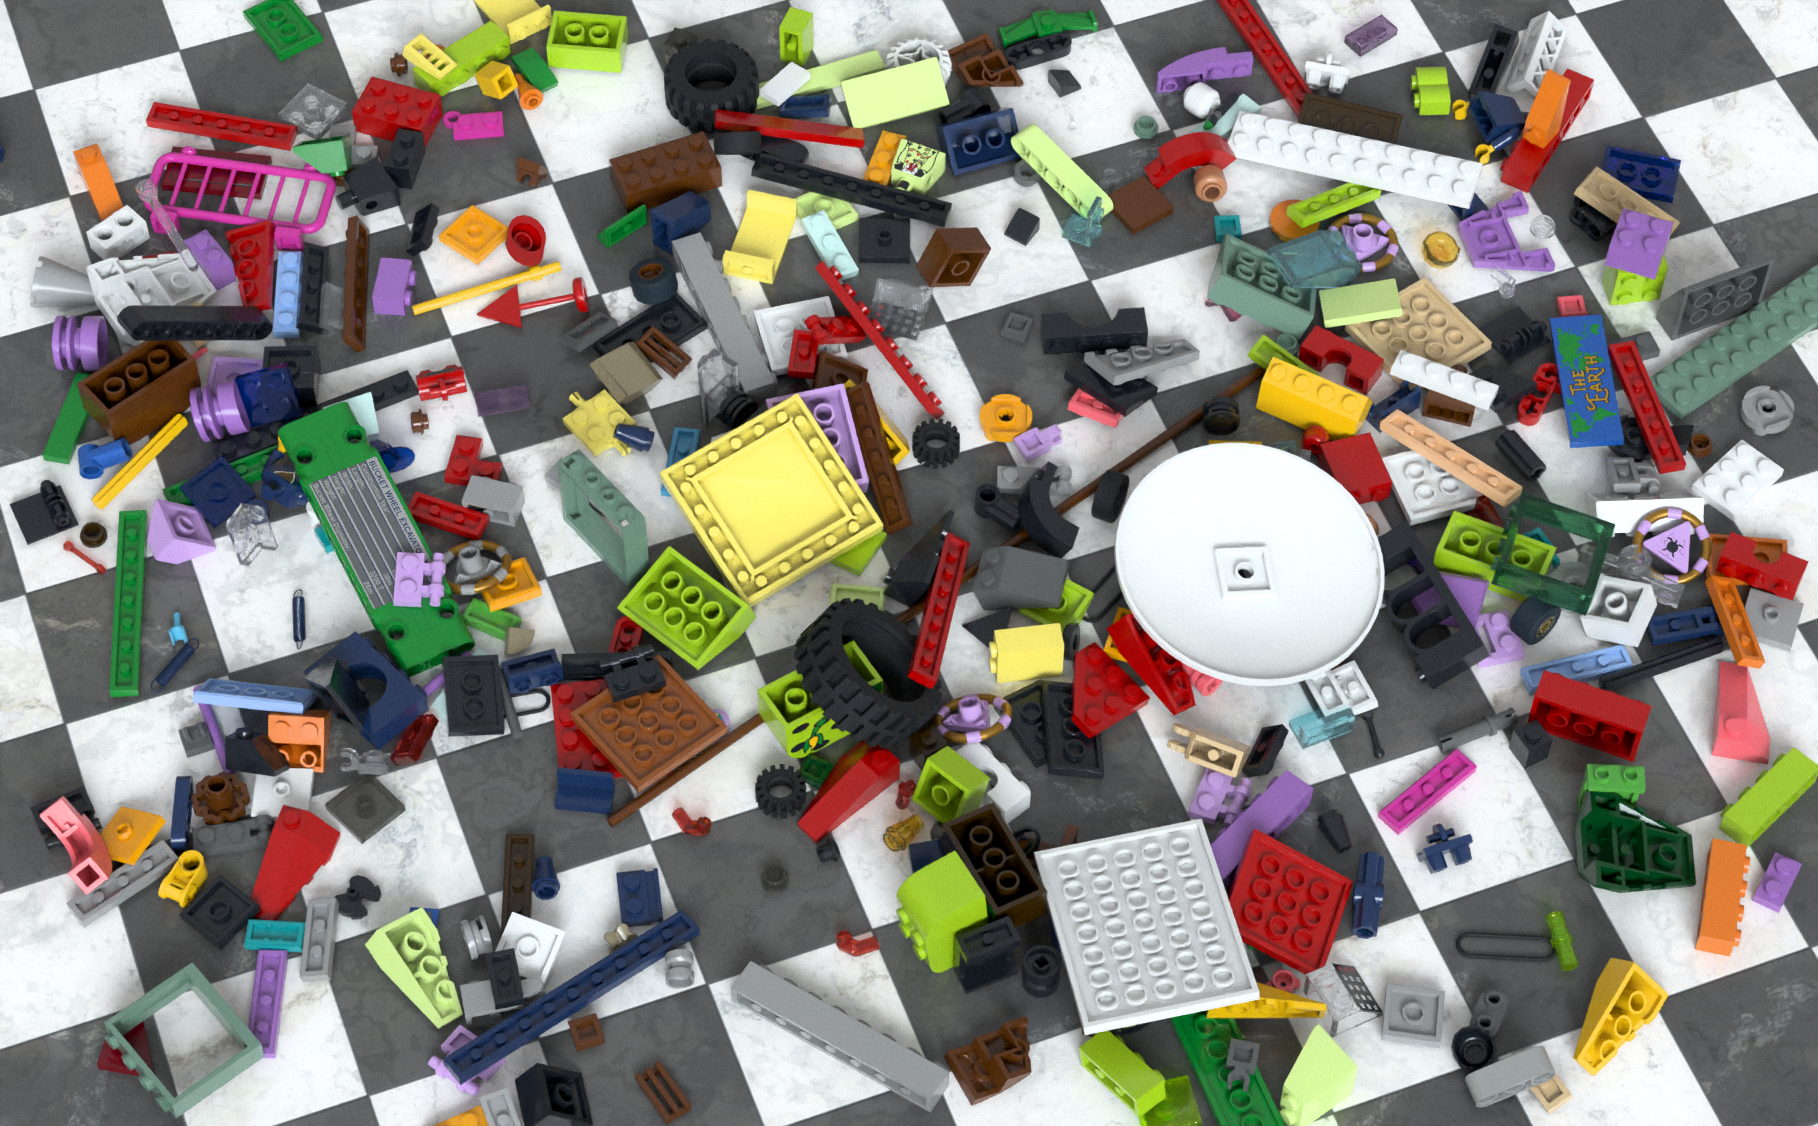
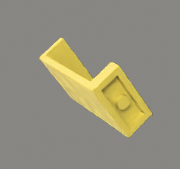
M473 0L489 20L509 36L510 44L547 28L552 22L551 7L546 5L541 8L535 0Z
M747 191V209L731 251L725 250L723 255V274L773 284L797 218V199L768 194L762 191Z

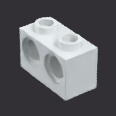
M128 205L114 212L110 217L86 232L90 248L103 260L116 257L120 259L150 238L146 221Z

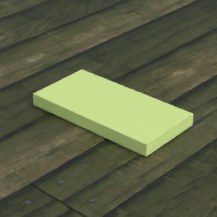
M937 57L841 82L852 127L864 129L950 105Z

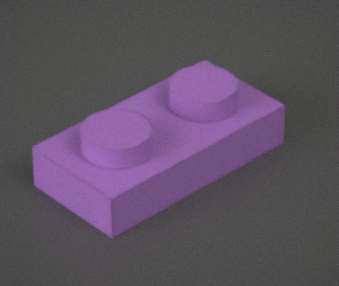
M1775 852L1752 901L1779 913L1802 864Z

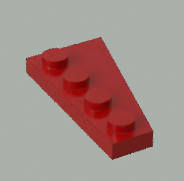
M271 220L225 232L226 239L230 243V255L235 264L234 272L239 281L238 288L242 305L255 306L261 312L272 309L275 224Z

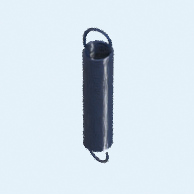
M293 595V640L296 643L302 642L301 648L303 641L306 639L304 597H294Z
M191 638L157 678L151 683L152 690V684L155 680L163 687L168 684L195 652V649L188 645V643L193 639L198 642L197 639Z

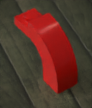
M1196 132L1177 137L1159 147L1157 150L1160 155L1146 165L1144 170L1151 184L1156 189H1159L1178 173L1190 167L1215 165L1223 170L1237 158L1230 148L1228 141L1220 135L1210 132Z

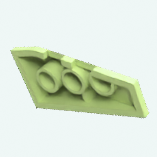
M423 907L376 930L365 945L385 974L439 1029L461 1017L463 1012L454 983L449 979L446 969L448 963L446 956L442 955L439 941L441 939L438 930Z

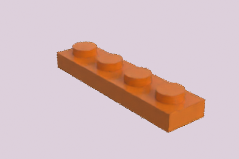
M1710 575L1705 584L1736 664L1760 669L1765 663V659L1734 580Z

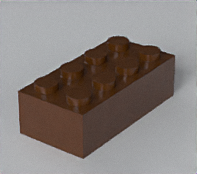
M704 131L609 159L610 179L627 214L643 204L646 206V209L662 205L689 191L698 194L722 186L721 165Z

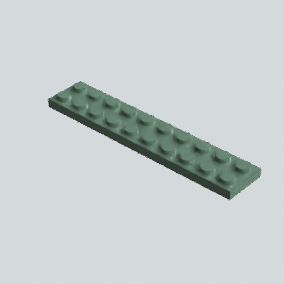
M1818 264L1652 375L1650 380L1660 403L1680 420L1818 326Z

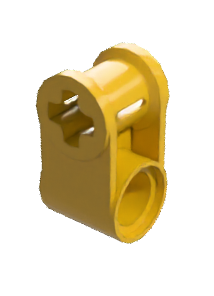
M189 850L179 857L170 873L163 879L158 892L159 897L163 899L170 898L178 902L184 909L195 899L197 892L208 877V869L201 853ZM193 866H198V867H197L196 869H194V870H188L189 868H191V867H193Z

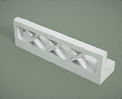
M1550 11L1530 20L1506 86L1512 94L1526 88L1536 97L1546 71L1554 69L1568 29ZM1551 27L1558 32L1556 37H1554ZM1546 42H1548V45H1549V48H1550V52H1551L1550 54H1548V52H1547L1546 45H1545ZM1541 59L1543 62L1544 71H1542L1540 67L1539 60ZM1533 77H1536L1538 88L1532 83Z

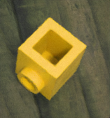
M491 61L474 74L483 95L501 100L518 87L510 65Z

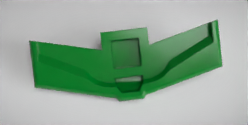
M1053 9L1034 11L1032 17L1005 28L1000 27L997 32L1003 49H1007V46L1037 35V38H1042L1055 33H1062L1063 30H1092V32H1097L1098 23L1093 10H1088L1087 13H1056Z

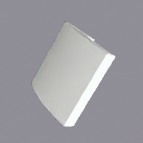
M1355 660L1304 680L1325 719L1349 717L1378 707L1377 699Z

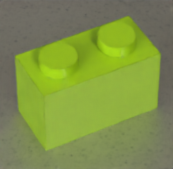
M794 7L789 8L779 26L780 61L793 62L798 66H804L814 47L813 13Z

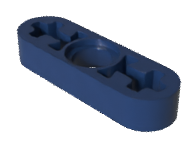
M192 776L176 777L171 825L172 850H188L193 806L191 796L194 794Z

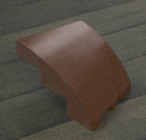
M987 33L948 50L952 63L951 69L969 87H1022L1024 84L1014 66L1008 64L1001 50L996 49Z
M1026 1016L1005 1022L999 1030L977 1036L971 1044L949 1050L945 1054L944 1058L971 1106L1002 1093L1029 1076L1032 1072L1031 1059L1028 1056L1030 1044L1027 1041L1026 1027L1028 1019Z

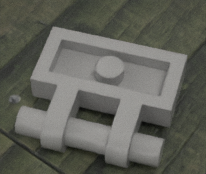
M1633 457L1606 458V470L1613 493L1628 495L1640 493L1641 488H1645L1651 495L1658 494L1660 481L1656 476L1655 466L1649 460L1635 463Z

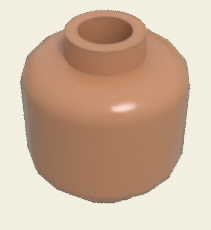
M1206 165L1194 173L1193 184L1195 193L1200 200L1215 202L1223 198L1227 191V182L1221 168L1215 165Z

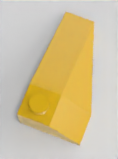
M1610 958L1596 982L1573 1059L1590 1075L1595 1076L1617 1055L1620 1046L1626 1041L1631 1042L1637 1036L1635 1033L1644 1024L1649 1025L1655 1019L1669 994L1635 962Z
M1256 982L1259 989V1000L1206 1010V1018H1324L1327 1007L1324 1003Z

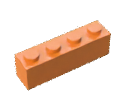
M1714 838L1711 841L1707 853L1695 950L1730 957L1733 946H1739L1741 930L1737 929V922H1742L1744 905H1740V897H1745L1747 881L1743 880V873H1748L1750 857L1746 856L1747 845Z

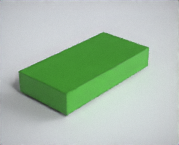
M477 598L472 599L461 615L467 626L502 641H505L507 627L519 628L522 623L521 617L505 610L499 609L490 612L486 602Z

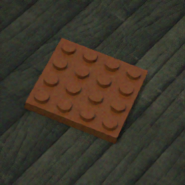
M659 654L651 660H658L666 680V687L613 703L609 691L606 689L570 713L571 720L638 793L728 733L727 725Z

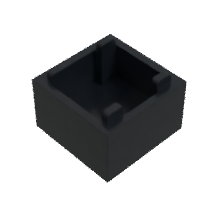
M317 346L264 347L261 392L265 407H312L318 404L321 363Z

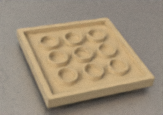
M1426 277L1398 292L1402 316L1345 325V331L1363 349L1373 352L1384 359L1383 369L1389 375L1400 350L1452 368L1454 365L1463 366L1490 350L1492 342ZM1390 375L1400 386L1401 383L1405 381L1404 379ZM1412 382L1408 385L1411 391L1416 386L1422 390L1425 389V387Z

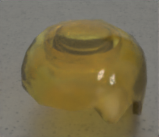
M1436 231L1426 236L1421 246V253L1428 265L1436 269H1445L1458 260L1460 247L1457 246L1455 239L1448 233Z

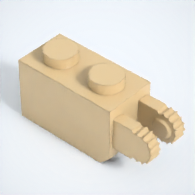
M1174 723L1172 730L1177 734L1189 737L1190 741L1189 744H1185L1178 740L1170 739L1167 743L1170 749L1185 754L1184 758L1188 761L1234 778L1242 772L1251 746L1200 727L1193 729Z

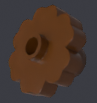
M220 772L214 776H205L202 781L196 784L197 793L191 796L195 815L203 817L206 825L223 824L226 821L229 823L236 822L246 814L245 806L250 803L247 784L239 782L237 775Z

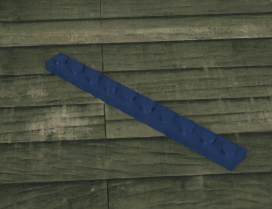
M683 909L449 1054L443 1058L444 1066L457 1082L462 1085L665 957L667 952L678 949L700 935V928Z

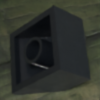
M536 1063L515 1079L524 1126L593 1125L582 1073Z

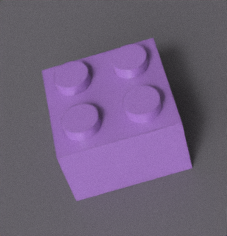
M1623 208L1609 245L1605 265L1655 280L1669 242L1673 222Z

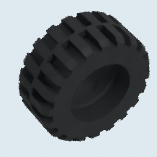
M704 39V42L698 43L695 41L690 43L689 47L683 46L678 50V54H673L669 59V63L664 70L666 106L673 118L679 119V123L685 127L689 125L692 130L698 132L699 130H705V133H713L712 131L719 130L715 129V109L752 114L757 108V98L759 99L758 68L754 59L749 56V53L743 48L739 49L737 44L732 42L727 44L725 40L717 39V41ZM706 81H720L729 85L717 91H704L694 87Z

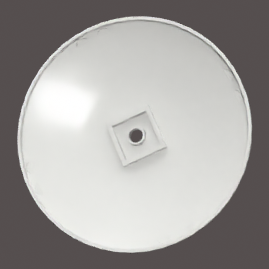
M1219 443L1197 447L1166 460L1153 469L1132 492L1124 506L1115 536L1114 557L1116 573L1125 601L1136 620L1147 634L1170 655L1185 665L1220 680L1252 686H1277L1308 680L1323 674L1349 657L1369 633L1382 603L1385 574L1383 555L1376 533L1365 512L1354 497L1328 473L1314 464L1280 449L1249 443ZM1238 570H1247L1252 577L1243 578L1239 575Z

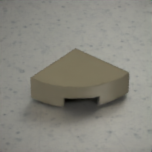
M507 627L504 655H512L525 650L532 642L535 630Z

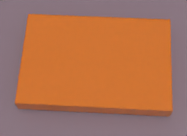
M1709 533L1711 556L1709 564L1705 568V581L1710 575L1730 578L1716 571L1720 555L1729 535ZM1747 537L1757 541L1754 555L1763 563H1775L1780 559L1782 552L1787 553V540ZM1731 578L1734 580L1735 585L1751 586L1748 583Z

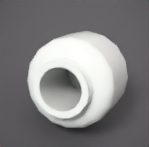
M1202 82L1189 86L1183 95L1184 108L1200 119H1206L1211 116L1221 105L1219 93Z

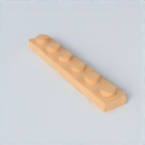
M1396 409L1380 422L1381 431L1505 508L1521 495V485L1402 411Z

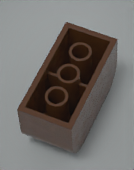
M143 341L78 382L77 386L86 412L114 441L124 437L130 445L169 422L176 414H181L191 406L190 390L194 388L201 389V381L195 358L178 341Z

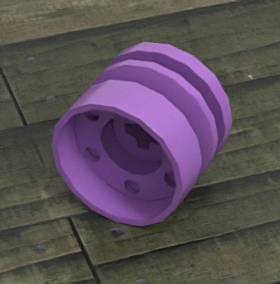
M66 316L56 317L51 341L56 369L66 370L69 367L71 371H75L78 369L80 359L85 371H97L107 364L108 331L106 320L103 316H85L81 327L76 316H70L69 319Z
M237 378L217 382V395H215L210 385L203 386V390L200 388L190 390L192 418L204 442L213 441L214 436L217 439L223 438L224 425L231 435L250 431L251 419L243 389Z

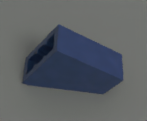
M689 191L654 208L651 211L653 245L673 256L672 241L696 234L711 220L710 202L705 197L698 196Z

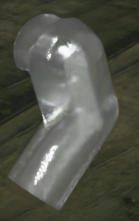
M1497 266L1492 271L1491 277L1500 283V296L1504 299H1510L1516 293V280L1501 267Z

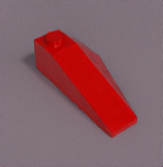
M283 805L273 827L251 895V899L261 908V911L253 919L276 921L295 900L294 896L305 884L308 885L314 879L313 875L317 870L330 861L340 839V832L310 811Z

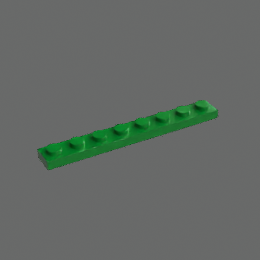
M146 510L119 511L109 689L111 697L139 696L148 525Z

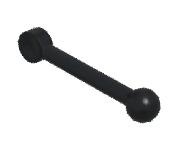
M1372 710L1362 713V718L1367 721L1375 747L1374 756L1377 759H1381L1384 757L1385 752L1380 748L1373 725L1374 713Z

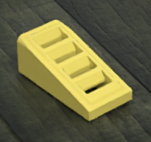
M422 33L404 46L402 56L438 80H441L457 67L455 61ZM435 59L438 60L434 65L431 63ZM442 64L446 65L441 71L437 69Z

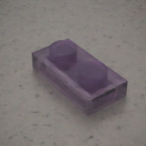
M1381 14L1346 35L1344 43L1361 57L1395 37L1398 28Z

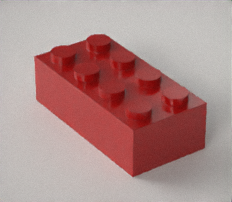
M1544 670L1534 695L1527 724L1537 719L1548 734L1634 762L1652 706L1640 700L1630 699L1613 691H1605L1590 686L1586 682H1578L1566 678L1559 673H1551Z

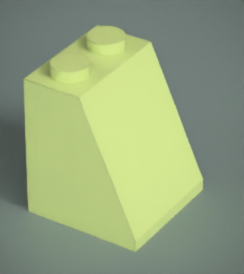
M1319 1024L1314 1027L1283 1085L1279 1113L1283 1122L1288 1126H1308L1350 1096L1353 1091L1358 1066Z

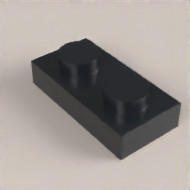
M433 203L415 214L406 252L413 257L422 251H427L432 245V236L438 224L437 217L440 209Z
M1283 724L1262 727L1242 769L1247 777L1267 775L1273 769L1274 762L1289 732Z
M514 948L485 953L495 1009L525 1004Z

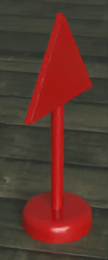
M577 277L572 281V294L523 304L519 302L518 286L515 285L477 313V316L522 328L520 310L575 300L577 309L581 313L589 312L590 307L583 277Z

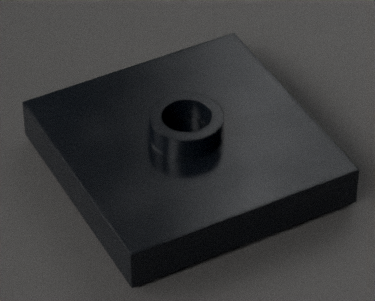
M859 218V263H910V218Z
M220 874L179 916L221 951L248 924V919H253L261 911V908L255 901Z

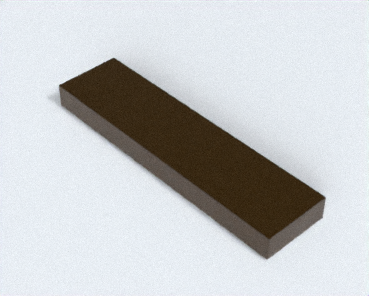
M506 834L501 937L512 912L531 918L535 852L534 834Z

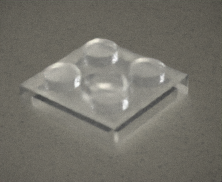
M307 83L278 114V119L284 124L297 126L298 131L314 139H321L330 130L331 125H335L349 110L347 102Z

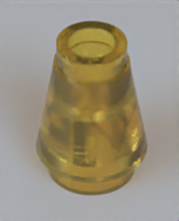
M913 814L887 827L883 834L885 845L893 852L905 850L921 829L924 828V822L918 815Z

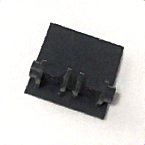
M1518 306L1478 328L1509 364L1551 341L1545 335L1547 324L1543 320L1533 322Z
M50 480L41 482L40 493L9 504L27 545L79 525L61 485L56 486Z

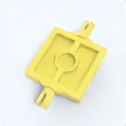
M605 389L587 401L578 392L570 395L569 400L577 408L562 419L564 425L594 457L613 447L622 456H627L626 453L629 454L631 448L618 439L613 438L618 423L637 426L628 413Z

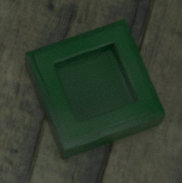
M810 753L799 771L801 772V777L804 776L805 783L820 789L835 767V764Z

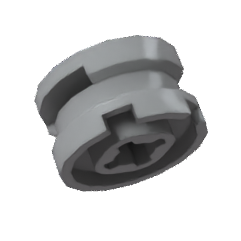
M479 915L470 922L467 919L460 921L463 938L471 960L477 959L481 954L494 952L483 915Z

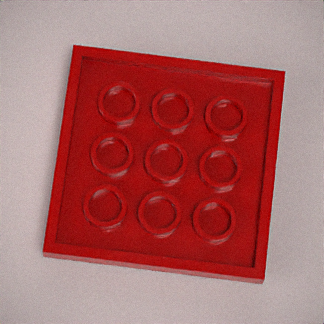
M604 679L561 683L551 686L558 765L560 768L609 772L614 774V778L623 777L622 774L576 726L570 717L571 712L607 689Z
M1254 829L1249 834L1228 894V899L1244 943L1317 981L1322 977L1353 881Z

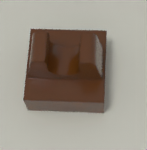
M518 157L515 165L518 168L516 180L523 184L525 177L530 176L529 186L536 188L540 180L546 178L548 169L538 163Z

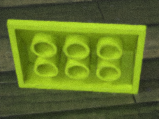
M670 546L617 607L620 612L697 670L739 639L757 617L747 603Z

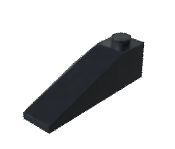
M949 510L898 562L894 569H888L883 579V583L886 584L883 592L884 595L908 607H912L929 585L940 557L938 555L944 546L943 540L948 533L954 515L953 511Z

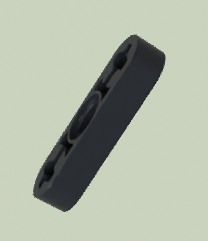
M1055 33L1011 46L1005 50L1004 57L1010 66L1013 65L1017 71L1069 55L1072 40L1065 33ZM1042 49L1044 53L1034 54L1032 50Z

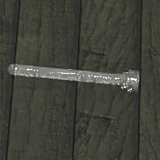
M151 179L142 180L135 187L137 195L142 201L149 203L188 269L192 272L197 271L198 264L157 198V186Z

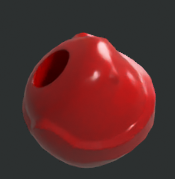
M1321 426L1308 427L1303 434V451L1311 455H1318L1320 444L1330 442L1329 433Z

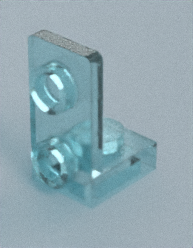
M1097 196L1087 213V218L1072 213L1062 230V238L1087 247L1091 246L1095 238L1099 239L1103 230V225L1100 224V221L1104 214V208L1101 207V197Z

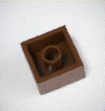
M977 227L938 228L922 253L916 267L929 287L971 286L991 251V247Z

